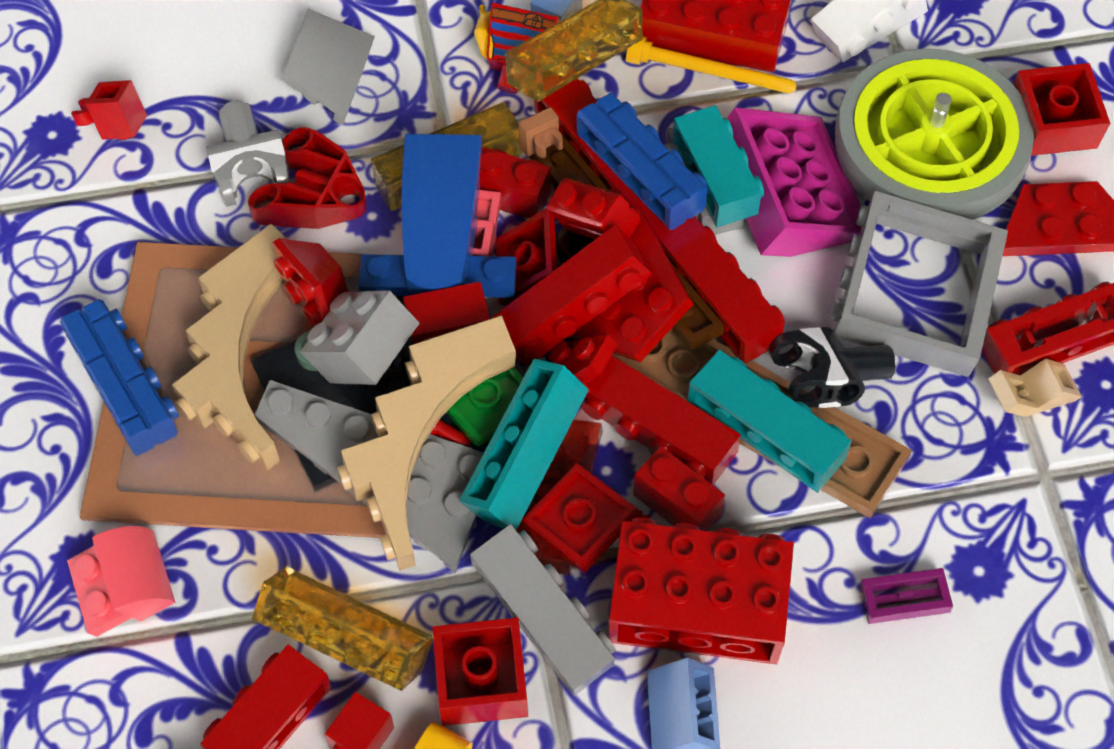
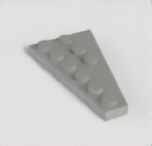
M272 380L269 381L254 414L259 424L289 447L299 451L311 460L315 467L325 474L328 473L339 483H341L337 467L344 465L341 450L379 438L371 414ZM430 434L421 448L411 475L407 498V527L410 537L414 539L416 544L425 551H430L443 561L446 567L456 573L477 516L460 503L459 499L484 453ZM352 488L347 490L353 496H355ZM367 498L360 500L365 505H367Z

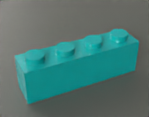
M718 350L690 381L689 403L740 433L741 440L817 493L847 459L852 440L847 438L842 429L834 424H827L815 416L806 404L794 401L783 394L774 382L769 379H762L751 372L745 363L737 357H730L721 350Z
M533 359L459 499L460 503L487 524L503 529L511 524L517 530L589 390L564 365Z

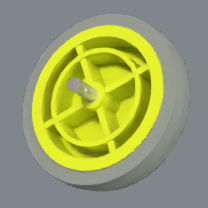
M941 49L902 51L886 56L869 65L859 73L848 87L839 107L835 126V146L840 166L853 187L869 202L874 191H878L972 220L999 207L1016 190L1027 171L1034 142V129L1022 95L1004 75L988 64L962 53Z

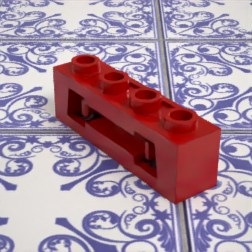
M1102 282L1089 292L1081 295L1069 294L1061 298L1056 304L1045 308L1040 306L1033 307L1020 317L1009 321L1007 319H1000L993 322L986 329L981 351L993 373L995 374L1003 370L1021 376L1044 359L1063 364L1114 345V283ZM1093 316L1088 323L1083 324L1086 318ZM1043 339L1042 345L1034 347L1037 344L1036 341Z

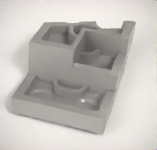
M308 9L281 80L294 90L301 92L313 105L322 103L334 113L333 120L343 125L375 36Z

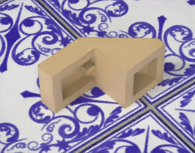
M1044 359L1021 376L1000 370L988 378L1004 411L1023 417L1075 402L1082 397L1065 364L1049 359Z

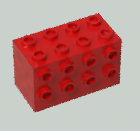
M633 518L631 522L622 521L609 617L610 641L613 644L777 665L785 644L794 542L784 541V537L776 534H761L759 538L742 536L740 531L730 528H721L716 530V532L699 530L698 526L689 523H677L674 527L657 525L654 520L648 518Z

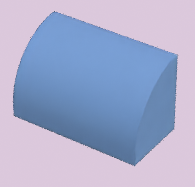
M687 657L648 670L652 749H720L714 668Z

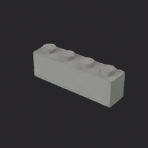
M510 524L470 554L471 563L513 618L519 617L520 628L574 697L614 666L615 658L612 653L616 649L602 630L595 633L586 622V619L590 616L582 603L575 596L570 600L560 588L564 582L550 563L543 566L534 555L538 548L531 537L524 530L518 534Z

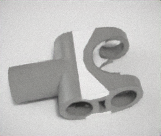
M242 101L226 103L219 110L226 142L206 146L216 187L225 206L228 207L236 205L235 198L237 197V190L240 184L251 177H264L273 183H290L279 130L258 134L252 109L248 103Z

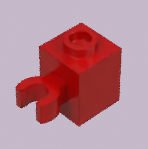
M131 80L99 82L89 98H83L78 101L81 110L71 112L77 126H87L94 123L102 140H127L134 138L147 117Z

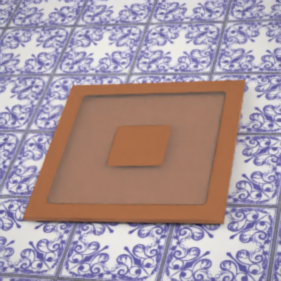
M137 242L122 312V318L127 329L122 331L126 340L132 337L135 338L144 355V358L139 360L143 369L149 366L152 367L162 386L156 390L161 399L169 396L174 406V402L178 399L172 384L198 365L187 350L191 345L185 330L210 312L200 298L203 291L198 278L239 247ZM328 252L341 266L348 292H359L358 284L362 254ZM282 285L263 308L251 333L245 357V392L253 414H255L265 390L250 360L292 342L303 333L314 328L305 317L300 303L293 305L287 298ZM103 402L80 512V519L83 521L380 538V536L386 535L382 521L374 523L368 506L360 500L356 501L355 496L344 490L343 485L338 481L314 491L294 449L263 426L262 428L275 443L280 460L268 471L258 461L251 463L245 458L237 446L239 444L238 440L232 434L225 437L214 423H211L204 429L194 418L191 421H187L178 410L179 417L173 420L178 431L177 435L162 444H156L154 448L139 456H134Z

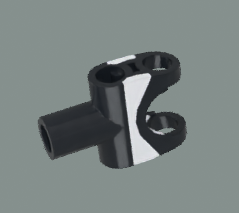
M829 327L804 328L782 333L771 342L768 352L774 364L803 372L791 381L789 393L794 401H800L808 407L828 408L851 405L858 401L865 392V385L862 381L891 379L896 368L895 355L889 345L843 348L836 333ZM793 344L789 351L778 354L783 347ZM814 385L807 393L799 394L802 388Z

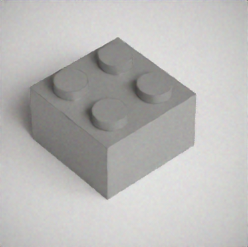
M391 291L344 292L332 301L330 312L324 320L309 332L307 336L308 341L300 353L329 383L376 385L417 328L419 322Z

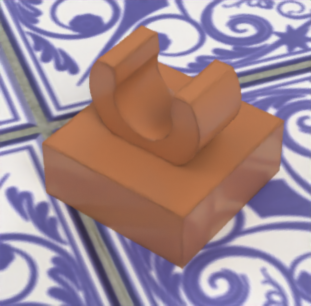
M551 107L518 122L520 148L527 157L536 153L540 158H545L546 148L553 144L558 150L563 149V138L559 132L558 116Z

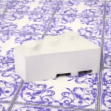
M833 0L812 17L811 21L815 35L842 62H845L928 12L926 0Z

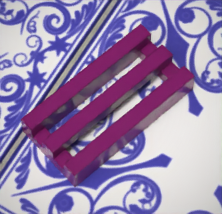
M943 568L861 579L859 585L860 591L864 595L865 609L867 608L868 624L951 613L953 608ZM937 583L938 587L916 591H902L881 596H874L873 594L874 591ZM941 598L938 601L877 609V607Z

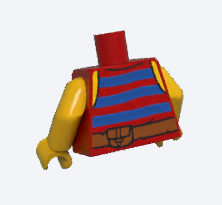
M493 2L491 12L485 10V5L479 6L480 17L474 29V35L481 56L487 59L491 69L501 72L497 88L503 92L517 94L522 77L535 80L540 79L543 72L550 71L572 48L583 44L585 27H582L579 31L571 30V21L565 22L564 31L561 33L562 26L559 17Z

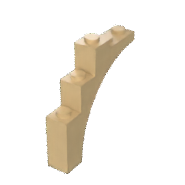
M272 224L268 225L198 278L203 291L200 298L210 312L185 330L191 345L187 350L198 365L172 384L178 399L174 404L187 421H191L194 418L204 429L211 423H214L225 437L232 434L238 440L239 444L237 446L245 458L251 463L258 461L267 471L280 460L275 443L258 423L248 404L245 392V357L251 333L263 308L285 282L273 263L277 255L272 242L278 238H287Z
M502 316L409 346L410 361L405 363V368L411 386L375 397L377 412L371 414L379 438L341 450L344 465L338 466L337 470L344 490L352 488L356 501L367 498L366 501L373 522L381 520L386 535L380 536L387 560L395 558L399 571L415 566L414 551L407 527V498L412 471L424 442L439 419L463 395L486 379L515 367L516 350Z

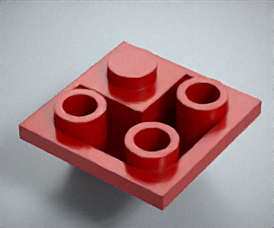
M278 238L272 242L277 255L273 263L281 277L286 281L282 285L283 291L293 305L300 303L305 317L315 327L330 312L332 301L338 295L348 292L341 266L319 243Z

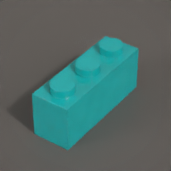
M716 105L674 118L672 142L681 155L684 165L692 173L698 172L705 179L708 187L706 209L715 227L718 228L758 215L760 201L764 197L763 185L757 175H752L748 167V157L742 146L738 147L734 141L733 129L728 118H722Z

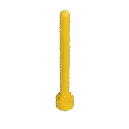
M632 34L626 54V62L640 65L641 62L648 63L651 60L791 94L796 90V83L791 79L655 47L653 42L647 41V37Z

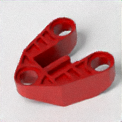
M307 127L292 130L282 140L287 165L298 170L295 174V182L293 184L289 182L265 184L253 191L248 199L251 217L256 223L264 226L272 224L277 227L320 229L357 219L365 213L367 208L364 187L346 150L317 130ZM295 145H303L296 150L289 151ZM346 195H355L360 199L355 205H347L340 201ZM263 201H272L266 206L257 208L259 203Z

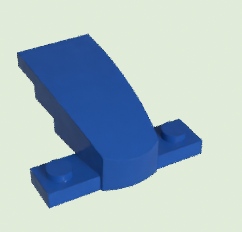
M405 134L402 169L403 255L362 254L358 284L359 292L391 291L394 296H410L481 281L485 297L515 298L516 257L472 256L477 230L476 215L481 185L482 135Z

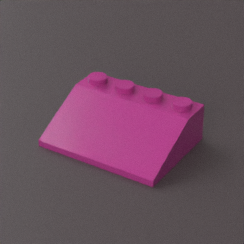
M734 108L727 118L733 129V139L738 147L742 146L748 157V167L753 176L757 175L760 178L764 189V197L761 198L758 215L746 218L760 255L792 257L851 243L854 234L860 235L862 226L856 225V220L861 204L852 184L840 166L836 148L822 117Z

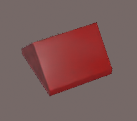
M546 208L496 238V256L516 257L517 262L515 298H498L499 304L508 306L557 269L554 216Z

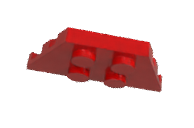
M1098 181L1023 184L1006 228L1008 233L1003 256L1114 252V200Z

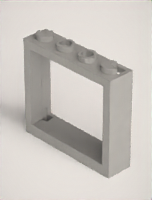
M874 191L869 205H861L857 216L856 225L862 226L860 235L854 234L847 254V256L853 257L852 266H845L839 283V288L845 289L843 299L837 297L830 319L837 321L834 332L838 338L864 346L889 345L894 355L969 377L980 360L1008 230ZM876 224L980 254L960 346L853 314Z

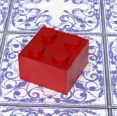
M1090 63L1018 71L1013 85L1022 95L1034 129L1031 156L1097 149L1111 123Z
M519 617L432 626L438 702L442 726L528 717Z

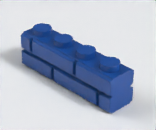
M610 92L598 99L596 104L591 103L579 110L577 114V135L668 229L672 231L685 223L687 218L691 219L704 211L708 187L703 176L698 172L692 173L684 165L679 152L674 148L668 149L660 141L655 128L649 124L645 126L637 118L636 112L629 102L625 101L622 103Z
M98 299L84 306L81 311L76 310L62 317L60 323L69 342L134 456H139L154 448L156 444H162L175 437L178 431L173 420L177 419L179 414L169 396L161 399L156 390L162 386L152 367L149 366L143 369L139 360L143 359L144 355L135 338L132 337L126 340L122 331L126 330L127 327L117 308L109 311L104 301Z

